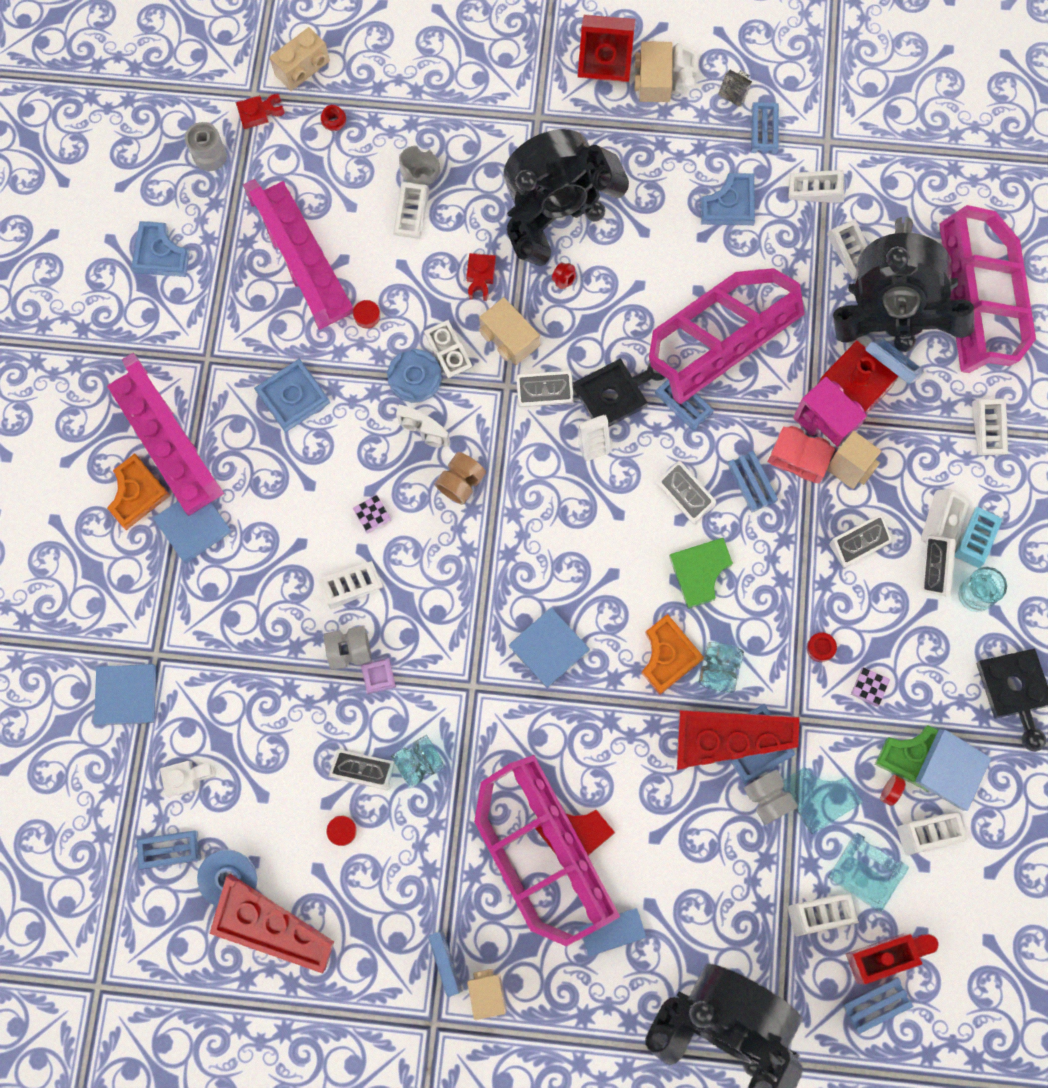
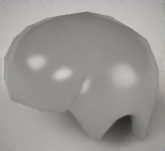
M413 145L404 149L399 155L400 172L406 182L430 185L440 174L439 159L431 150L423 152L417 145Z

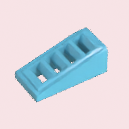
M976 506L955 550V557L977 568L983 566L1003 518ZM980 516L992 522V527L978 521V517ZM977 526L989 532L988 536L975 530L974 527ZM971 535L984 540V544L971 539ZM970 544L980 549V553L968 548L967 545Z

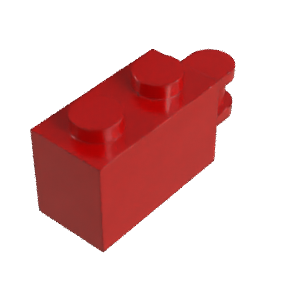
M900 934L845 954L856 984L865 985L923 965L920 957L936 952L939 942L931 934H921L912 937L911 934Z

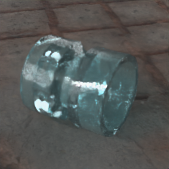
M980 567L959 586V600L970 611L984 612L1005 596L1007 592L1006 578L996 568Z
M708 642L703 658L707 665L701 667L698 683L716 691L735 692L739 677L735 670L741 668L744 651L729 644Z
M427 734L414 741L411 749L404 747L391 755L409 788L424 781L425 774L432 776L446 768Z

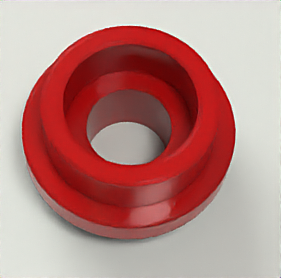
M337 105L326 106L320 116L322 126L329 131L340 130L344 127L347 120L344 110Z
M562 262L558 264L552 273V281L555 282L556 287L559 289L571 286L576 279L575 266L571 263L565 264Z

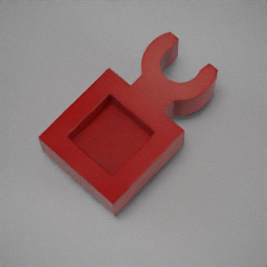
M272 94L265 101H262L259 95L235 102L244 130L269 123L267 118L269 115L280 117L285 114L283 105L274 107L275 104L281 103L279 94Z
M469 253L466 275L467 282H471L468 287L469 300H473L475 291H482L483 301H487L489 292L486 284H493L496 255Z

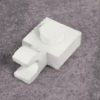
M679 42L672 47V70L678 73L673 84L675 92L684 94V86L692 88L694 84L693 78L698 75V51Z
M186 761L160 768L165 797L167 798L197 791V781L216 777L214 766H209V763L193 768L192 762Z

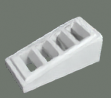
M844 171L789 173V200L830 203L844 202ZM798 181L803 182V191H798ZM809 182H814L813 190L809 191ZM820 183H825L824 190H820ZM831 184H836V188L831 189Z
M401 181L393 235L420 239L430 190L427 185ZM408 194L420 196V199L415 200L407 197ZM406 204L417 205L418 210L408 209L405 206ZM403 215H417L416 220L403 218ZM401 224L415 225V230L402 229Z
M853 219L827 233L831 244L852 280L856 276L854 264L857 263L859 256L851 259L850 254L856 251L862 253L868 246L856 219ZM849 232L851 237L842 240L841 235ZM854 241L856 246L847 250L845 245Z
M978 399L972 401L978 455H1007L1006 399ZM985 409H994V414H985ZM985 420H995L996 425H985ZM997 430V436H986V431ZM998 441L999 447H986V442Z
M606 415L579 424L578 445L585 461H590L610 453L609 427Z
M372 561L318 580L325 600L331 610L383 588ZM366 571L372 581L370 585L366 584L362 575ZM357 576L361 588L356 589L352 577ZM345 580L350 589L347 593H345L341 584ZM336 585L339 595L335 597L330 588Z
M959 811L905 823L897 827L906 856L968 840ZM947 820L949 821L954 836L953 838H950L945 821ZM935 823L937 824L942 839L940 841L934 826ZM923 826H925L926 833L930 842L928 844L923 832Z
M851 892L788 906L793 932L796 937L859 923ZM840 901L844 920L840 918L836 902ZM825 904L829 906L833 922H829ZM813 907L817 909L820 925H817Z

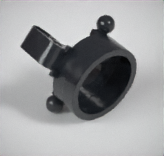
M557 129L538 134L525 141L511 154L505 164L503 178L515 204L507 212V215L512 217L507 224V234L517 257L537 266L545 265L551 257V248L543 230L556 218H563L568 215L578 218L585 214L592 222H598L603 219L606 210L605 206L598 201L600 199L599 191L613 198H621L629 188L628 177L616 154L596 144L590 146L587 139L581 133L569 129Z
M705 964L690 995L678 991V997L669 998L662 1004L646 1035L645 1044L647 1049L664 1064L668 1065L675 1064L682 1058L694 1034L706 1039L725 1053L743 1061L742 1064L746 1074L752 1077L748 1088H796L802 1077L803 1067L798 1060L800 1055L789 1049L803 1020L799 1012L762 985L735 971L716 964Z

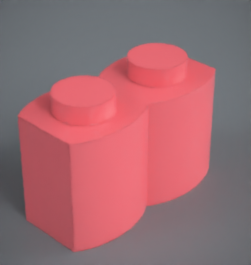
M783 426L767 462L779 469L792 472L805 480L819 484L825 475L835 448L824 438H810L798 427Z

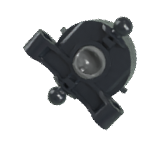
M902 217L897 218L894 234L876 239L860 254L856 266L855 284L848 285V290L855 296L858 305L841 306L833 313L835 335L838 341L849 343L871 332H886V334L895 337L894 345L899 351L908 352L916 344L915 335L923 330L938 329L957 338L967 337L974 332L973 304L967 300H949L951 290L958 286V278H952V261L949 253L934 239L912 233L913 220L911 218L905 217L904 223H902Z

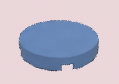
M411 349V351L399 353L390 362L387 370L388 384L393 394L399 399L410 403L423 402L432 398L439 390L442 382L441 368L437 359L429 352L420 349Z

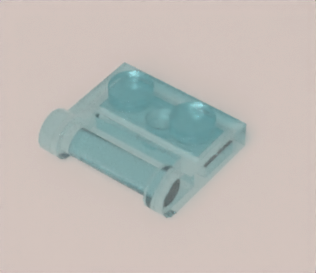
M856 832L827 878L849 893L851 892L852 895L876 911L882 912L898 884L906 875L909 866L902 861L898 863L865 841V837ZM859 850L892 872L889 879H885L853 857L855 852Z

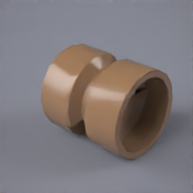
M456 452L448 464L449 471H443L434 485L446 497L460 505H464L473 493L471 487L478 486L486 475V470L470 456L462 452Z

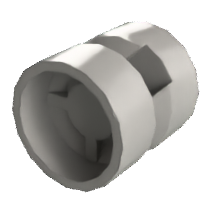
M198 122L188 128L185 134V142L197 167L203 171H214L222 167L226 162L227 153L216 127L209 122Z
M365 626L349 628L346 634H343L340 630L324 633L325 650L331 670L346 668L349 662H353L355 665L372 662ZM347 642L349 654L346 655L343 654L341 644Z
M778 769L744 787L749 799L752 802L759 803L756 812L764 825L798 808L791 792L782 791L785 784Z

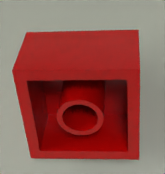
M584 14L581 25L577 78L629 82L636 19Z
M856 340L823 374L819 382L827 377L831 382L838 383L842 387L844 394L851 401L858 402L867 415L889 392L899 376L865 350L866 347Z

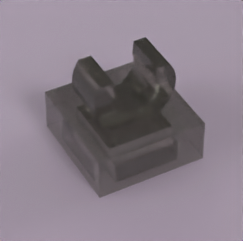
M729 69L724 76L718 95L740 107L745 102L752 81L748 79L750 75L742 70L736 73Z

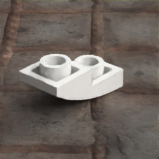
M449 320L424 331V335L448 379L473 367Z
M399 404L396 416L398 423L403 428L411 431L420 429L422 441H425L429 446L440 448L441 445L449 447V434L440 424L415 409Z

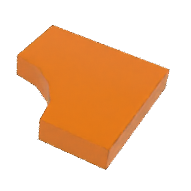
M134 453L113 470L117 478L118 490L114 500L107 509L125 530H128L170 497V494Z
M668 614L645 632L651 645V657L641 674L659 695L705 659Z

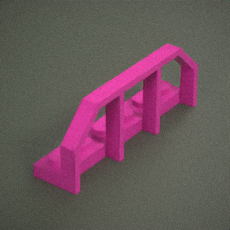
M255 179L242 184L251 206H256L263 219L272 245L275 249L279 248L295 287L299 286L311 310L318 330L353 314L354 308L284 181L265 190L262 189Z
M966 205L940 222L939 227L942 246L947 250L952 261V278H958V286L951 290L950 300H967L974 306V332L967 337H956L960 370L964 373H971L988 363L1003 366L1016 364L1035 342L1036 334L1020 239L996 211ZM967 218L986 222L1007 247L1009 261L975 254L972 256ZM974 267L1011 274L1016 306L985 300L979 301ZM981 312L1018 319L1022 342L1012 355L987 352Z
M775 268L735 272L655 328L652 333L649 352L650 364L653 369L669 379L673 399L682 404L805 315L800 283ZM775 283L790 292L760 314L728 295L738 286ZM715 302L720 303L748 321L747 324L722 342L690 321ZM681 328L709 347L710 350L683 370L677 372L658 357L661 341Z
M133 352L121 359L129 373L110 383L107 387L182 508L190 516L225 493L201 460L197 449L174 418V413L147 375L148 372Z
M535 755L509 763L481 781L474 822L530 931L567 947L620 917ZM513 771L515 780L521 786L528 799L529 806L536 814L537 819L499 841L488 819L493 786L496 781ZM541 825L543 833L549 839L563 869L525 890L504 847ZM565 875H568L573 890L578 894L586 910L587 917L593 923L592 926L574 936L542 922L528 897Z

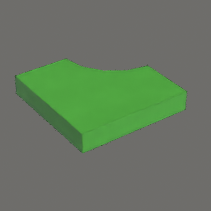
M724 538L669 555L687 609L715 601L714 586L716 579L723 570L731 567L733 564Z
M927 725L913 739L897 740L890 737L886 738L874 765L930 792L915 781L938 730Z

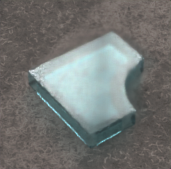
M804 767L784 779L783 782L785 784L783 791L791 792L798 805V808L795 810L811 834L816 833L863 803L847 777L837 781L822 780L813 776Z

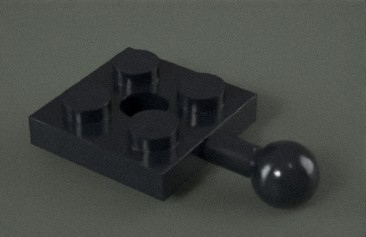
M620 358L573 382V389L591 419L606 415L608 427L647 408L648 402L638 386L651 379L661 381L666 377L653 369L650 363L647 370L632 377ZM612 389L616 391L618 397L615 400L608 401L602 396V393L605 390Z
M1035 648L978 661L976 665L994 719L1019 714L1025 730L1021 738L1023 746L1032 752L1042 750L1046 745V736L1040 729L1036 728L1031 711L1048 707V684ZM1011 676L1017 677L1022 683L1021 690L1015 691L1011 689L1008 685V678Z

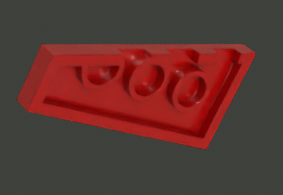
M679 710L676 769L681 770L687 767L798 748L800 717Z

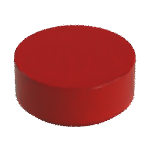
M362 300L353 309L354 320L361 328H372L380 321L379 307L371 300Z
M816 633L807 642V653L816 662H827L836 654V640L828 633Z
M893 775L884 786L880 801L889 806L895 805L904 792L905 780Z
M337 816L328 823L326 834L329 841L334 845L346 846L355 839L357 827L351 818Z

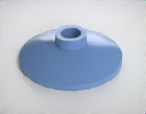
M229 849L215 851L207 856L199 867L197 873L198 888L202 896L216 907L219 903L227 871L233 873L236 878L256 890V869L249 858L238 851Z

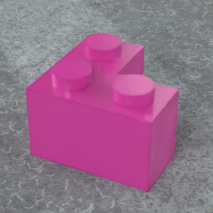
M825 377L801 399L793 419L812 437L821 431L839 447L853 431H856L863 424L867 415L858 402L851 401L844 394L842 387L838 383L831 382Z

